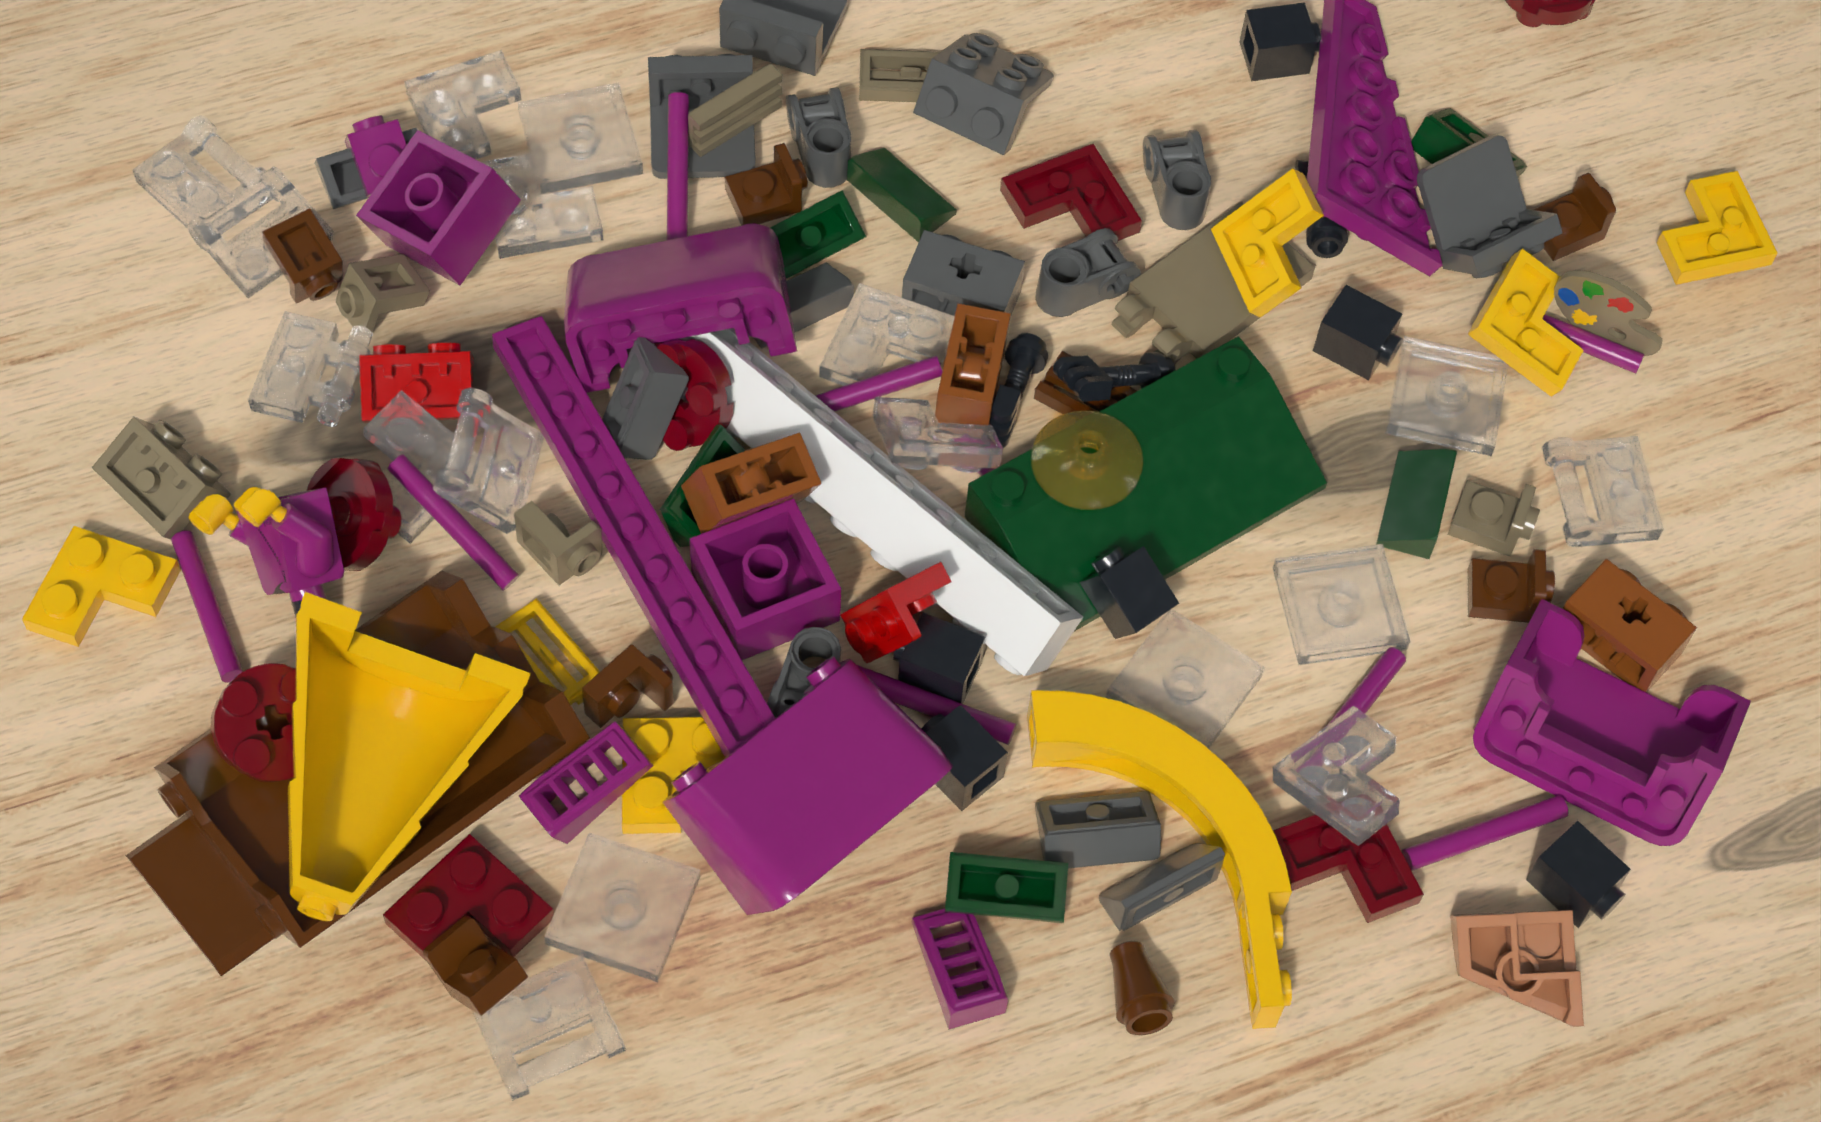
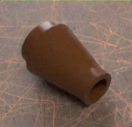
M1129 941L1117 945L1111 950L1109 956L1113 965L1115 1007L1118 1022L1124 1024L1127 1032L1132 1035H1148L1164 1029L1173 1019L1171 1010L1174 1007V999L1149 960L1144 945L1138 941Z

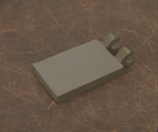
M1240 202L1131 281L1128 288V296L1124 297L1115 306V310L1120 316L1112 321V326L1125 338H1129L1153 318L1165 329L1152 340V344L1157 348L1154 352H1159L1164 357L1171 358L1175 365L1189 352L1196 359L1229 342L1257 321L1260 317L1248 311L1211 231L1213 226L1244 203ZM1285 243L1282 247L1302 287L1312 279L1315 266L1289 243Z

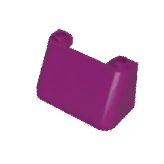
M750 223L601 254L587 255L574 262L568 270L564 312L565 338L579 381L586 393L611 388L610 372L613 366L619 363L620 367L624 368L630 354V348L633 347L638 337L646 338L654 344L735 328L739 345L750 343L749 336L766 342L771 357L797 352L782 252L776 233L767 226Z
M1541 599L1474 729L1473 742L1475 749L1489 763L1555 796L1561 795L1565 801L1649 843L1658 846H1672L1680 843L1688 835L1723 773L1751 701L1716 685H1702L1693 689L1686 697L1680 709L1577 659L1585 638L1583 626L1568 611Z
M832 656L813 669L806 676L811 685L804 691L803 694L805 696L721 762L705 769L703 764L698 761L683 771L671 782L677 791L663 801V804L746 915L775 911L795 899L941 780L953 767L940 747L851 659L838 662Z

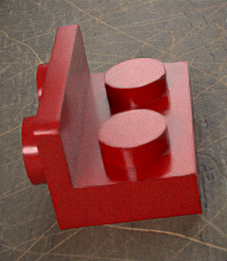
M460 343L428 344V353H406L405 345L373 346V355H359L362 422L474 419L472 376L474 357L470 351L461 352Z
M942 562L913 575L840 614L845 624V634L849 644L862 656L866 664L921 637V632L912 615L937 603L933 591L952 582Z

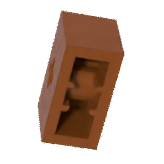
M957 303L937 394L934 428L957 433L967 432L972 436L987 438L992 406L996 397L1006 349L1011 313Z
M799 432L703 465L681 487L701 534L793 498L796 504H798L822 483Z
M1605 559L1571 595L1563 607L1564 610L1575 616L1583 626L1585 638L1581 649L1622 681L1646 693L1683 653L1697 629L1694 624L1687 620L1680 609L1672 604L1663 602L1643 587L1635 575L1627 570L1618 568L1608 559Z

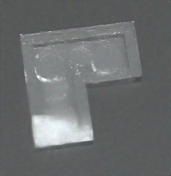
M502 50L404 81L406 94L424 133L474 159L491 155L489 139L477 115L521 101L519 84Z
M531 153L482 162L493 168L521 199L495 236L499 259L604 240L593 186L540 195Z
M859 283L819 365V377L845 386L878 375L889 353L912 362H918L937 355L941 366L947 353L955 316Z
M402 390L364 427L363 436L393 461L401 454H404L450 503L484 469L485 459ZM393 476L388 481L393 495V505L400 510L402 516L398 534L411 544L434 518Z
M875 397L872 417L891 463L911 470L926 469L928 465L951 466L958 471L967 473L978 472L982 468L996 469L1001 465L1003 447L992 425L938 423L928 400Z
M1352 706L1273 766V783L1359 846L1399 814L1400 799L1366 775L1395 752L1396 736L1355 706Z

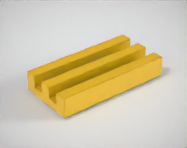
M537 598L495 626L508 633L515 631L565 689L563 693L570 705L575 702L578 705L583 703L582 687L600 671ZM531 618L536 621L584 677L583 679L576 682L527 625V621ZM519 645L539 681L556 688Z

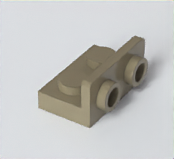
M133 416L92 466V469L161 536L171 539L173 535L184 530L190 522L188 517L190 512L207 496L219 494L228 499L231 493L217 481L222 473L211 462L198 454H194L192 457L182 447L186 439L175 428L162 420H159L154 425Z

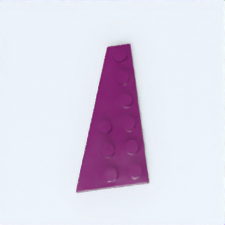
M1324 0L1307 173L1308 184L1324 214L1323 217L1331 219L1355 233L1362 240L1369 241L1430 277L1443 264L1439 250L1430 249L1426 233L1431 229L1426 210L1419 206L1415 190L1418 186L1417 175L1419 170L1406 120L1403 117L1396 116L1393 101L1399 97L1396 81L1387 78L1382 61L1389 54L1377 7L1366 0Z

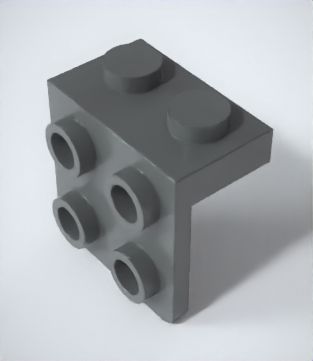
M723 0L719 7L720 47L744 55H752L754 58L815 76L846 11L847 0Z
M980 33L963 35L931 59L913 113L1001 155H1005L1011 150L1027 104L1051 85L1054 74L1044 69L1043 63L1026 54L1014 55L999 48L998 42L987 35Z
M721 54L718 56L669 55L666 57H648L651 169L655 177L667 179L668 95L675 92L688 94L689 112L751 75L753 73L752 55ZM754 124L702 157H699L690 146L688 147V178L726 177L755 168Z
M1491 135L1423 168L1417 175L1418 187L1437 250L1440 252L1443 269L1472 274L1473 278L1489 277L1500 272L1503 269L1502 263L1510 260L1511 256L1522 248L1531 255L1536 254L1544 249V242L1562 234L1557 214L1526 208L1508 142L1503 136Z

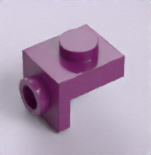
M379 115L361 120L352 125L354 133L347 134L345 138L346 147L351 150L367 197H370L407 145L398 119L385 123L383 116Z

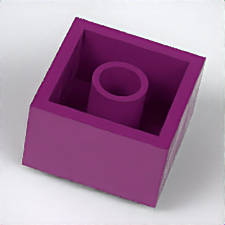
M417 130L356 216L386 246L400 254H404L411 260L460 286L521 199L493 168Z
M794 498L690 538L691 572L741 660L792 641L795 635L803 629L810 627L824 628L840 621L841 587Z

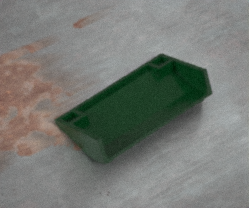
M1238 336L968 483L964 517L972 526L1083 616V619L1074 630L1076 631L1101 617L1079 582L1096 572L1091 563L1111 549L1120 546L1125 553L1144 546L1166 580L1324 490L1327 486V481L1272 376Z

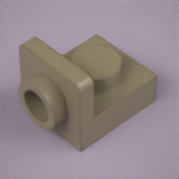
M399 254L349 263L336 297V304L341 314L348 319L358 335L366 336L372 334L379 314L424 306L430 289L405 255Z
M1467 480L1447 535L1511 557L1519 537L1529 540L1540 512V509L1531 506L1536 487L1525 484L1520 498Z
M530 501L514 512L517 542L558 585H561L573 575L581 576L590 571L602 555L601 528L594 521H590L575 533L569 535L565 525L556 515L550 513L546 516L533 501Z

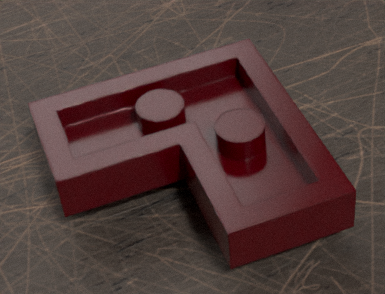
M1094 144L1001 178L1000 191L1023 229L1070 212L1085 237L1104 228L1111 229L1118 237V241L1140 233L1142 224L1140 216Z
M1371 794L1273 830L1286 863L1292 891L1341 873L1367 923L1417 905L1424 895Z
M470 834L383 914L385 924L425 961L423 950L464 916L473 918L486 936L504 952L513 957L555 918L554 909Z

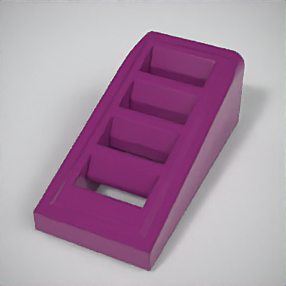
M615 721L536 779L519 797L551 837L568 844L654 765L623 727ZM612 746L627 763V766L620 771L604 754ZM593 763L596 764L608 779L602 785H599L587 770ZM574 780H577L588 793L582 800L569 787ZM557 796L568 808L561 815L550 803Z
M945 909L913 917L912 925L948 1030L1005 1014L1008 997L975 916L972 914L945 912ZM961 922L963 931L934 939L930 931L934 928ZM968 942L970 950L941 957L939 950ZM975 962L976 970L949 977L948 969ZM982 982L984 988L982 990L957 996L955 992L957 988Z

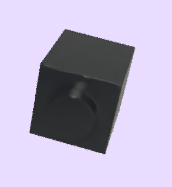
M1305 2L1246 10L1239 43L1251 81L1310 74L1314 54L1319 52L1321 33L1317 22H1311Z
M1346 285L1321 321L1313 352L1369 381L1380 363L1388 367L1396 356L1403 341V338L1396 335L1403 314Z
M1120 546L1111 549L1091 563L1096 572L1079 582L1115 639L1139 632L1179 604L1144 546L1125 553Z
M922 612L917 622L921 637L894 651L893 660L899 662L898 680L963 704L982 664L986 637Z
M961 705L946 717L942 714L934 716L921 728L940 747L953 765L952 769L935 785L961 811L1004 777L1008 752Z
M1577 821L1538 857L1526 880L1558 910H1573V924L1579 928L1593 914L1603 920L1617 907L1626 895L1619 888L1631 869Z

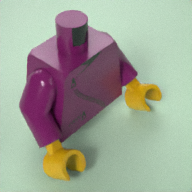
M253 486L248 488L234 502L237 514L233 513V507L225 497L219 494H212L202 500L188 516L195 527L209 535L214 534L222 524L229 528L230 537L249 547L264 592L267 595L289 593L295 617L300 610L305 592L326 599L323 583L344 577V568L326 487L277 497L270 490Z

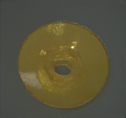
M1074 411L1054 418L1040 430L1033 444L1031 464L1037 482L1052 498L1070 507L1093 510L1112 506L1125 499L1134 490L1141 476L1143 455L1135 435L1119 420L1100 412ZM1090 447L1097 450V452L1088 454L1080 448Z

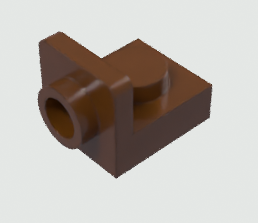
M785 143L774 146V163L725 177V190L741 226L750 223L762 224L802 211V190L808 188V180L801 160L799 158L792 160Z
M1590 173L1578 177L1572 193L1533 209L1558 215L1562 234L1544 242V250L1552 261H1556L1605 239L1616 213V207L1610 193L1605 188L1600 187Z
M310 208L262 231L263 242L289 282L290 295L295 303H299L307 298L311 301H317L336 290L338 283L343 279V260Z
M1533 549L1528 563L1471 559L1467 569L1468 617L1529 623L1541 599L1551 603L1555 588V574L1553 570H1546V550Z
M631 644L582 687L584 713L596 725L602 728L614 716L620 718L626 715L638 702L641 692L663 711H666L674 704L673 675L666 664L657 656L650 654L646 657Z
M469 916L461 918L423 950L424 958L450 996L480 1016L484 1015L528 978L518 960L491 944L477 922Z

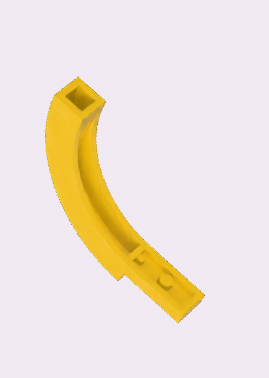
M1031 690L1027 722L1032 768L1070 767L1086 769L1130 782L1171 806L1189 822L1207 845L1222 848L1225 857L1221 869L1228 883L1237 917L1252 1029L1276 1028L1284 1007L1290 1006L1292 1000L1288 970L1279 969L1277 950H1282L1283 925L1280 915H1283L1292 890L1286 863L1277 838L1262 809L1249 790L1232 770L1205 745L1179 727L1150 712L1120 701L1092 694Z

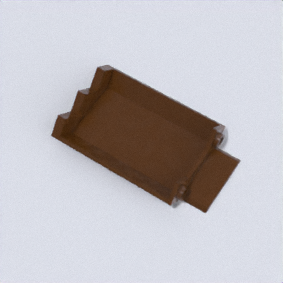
M440 571L355 631L465 671L476 653L531 674L528 683L523 688V696L468 760L469 766L423 817L420 821L421 829L349 912L590 739L563 691L539 681L513 635L491 626L463 578L445 571ZM267 706L265 707V717L256 720V726L258 731H269L271 739L281 738V728L288 725L287 717L285 714H277L275 707ZM211 729L154 767L165 783L157 791L170 811L179 819L125 856L220 976L226 974L271 940L277 939L281 935H284L301 948L347 915L335 914L332 921L311 918L297 909L299 902L290 895L288 785L294 778L279 782H260L240 773L233 766H230L218 753L212 738Z

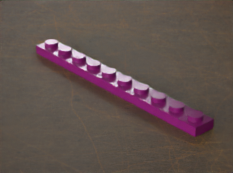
M539 316L493 333L492 341L495 352L589 518L601 528L602 541L726 758L775 719L772 711L543 317Z

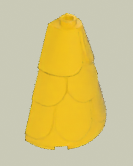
M305 592L300 610L296 614V701L292 707L294 779L288 785L290 895L299 902L297 909L301 913L314 919L332 921L335 914L344 915L349 913L421 829L420 821L466 770L469 766L468 760L523 696V688L528 683L531 673L476 653L466 671L355 631L362 612Z

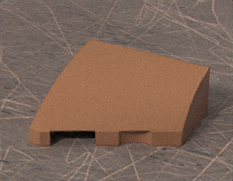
M1573 910L1450 915L1458 976L1558 1019L1570 1026H1584L1581 973L1576 970Z

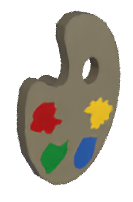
M1574 270L1566 272L1559 277L1554 287L1555 300L1563 315L1573 326L1645 354L1644 356L1653 355L1661 349L1662 338L1632 320L1647 319L1652 312L1651 305L1633 290L1612 278L1591 271ZM1613 328H1617L1623 331L1624 333H1619L1615 331Z

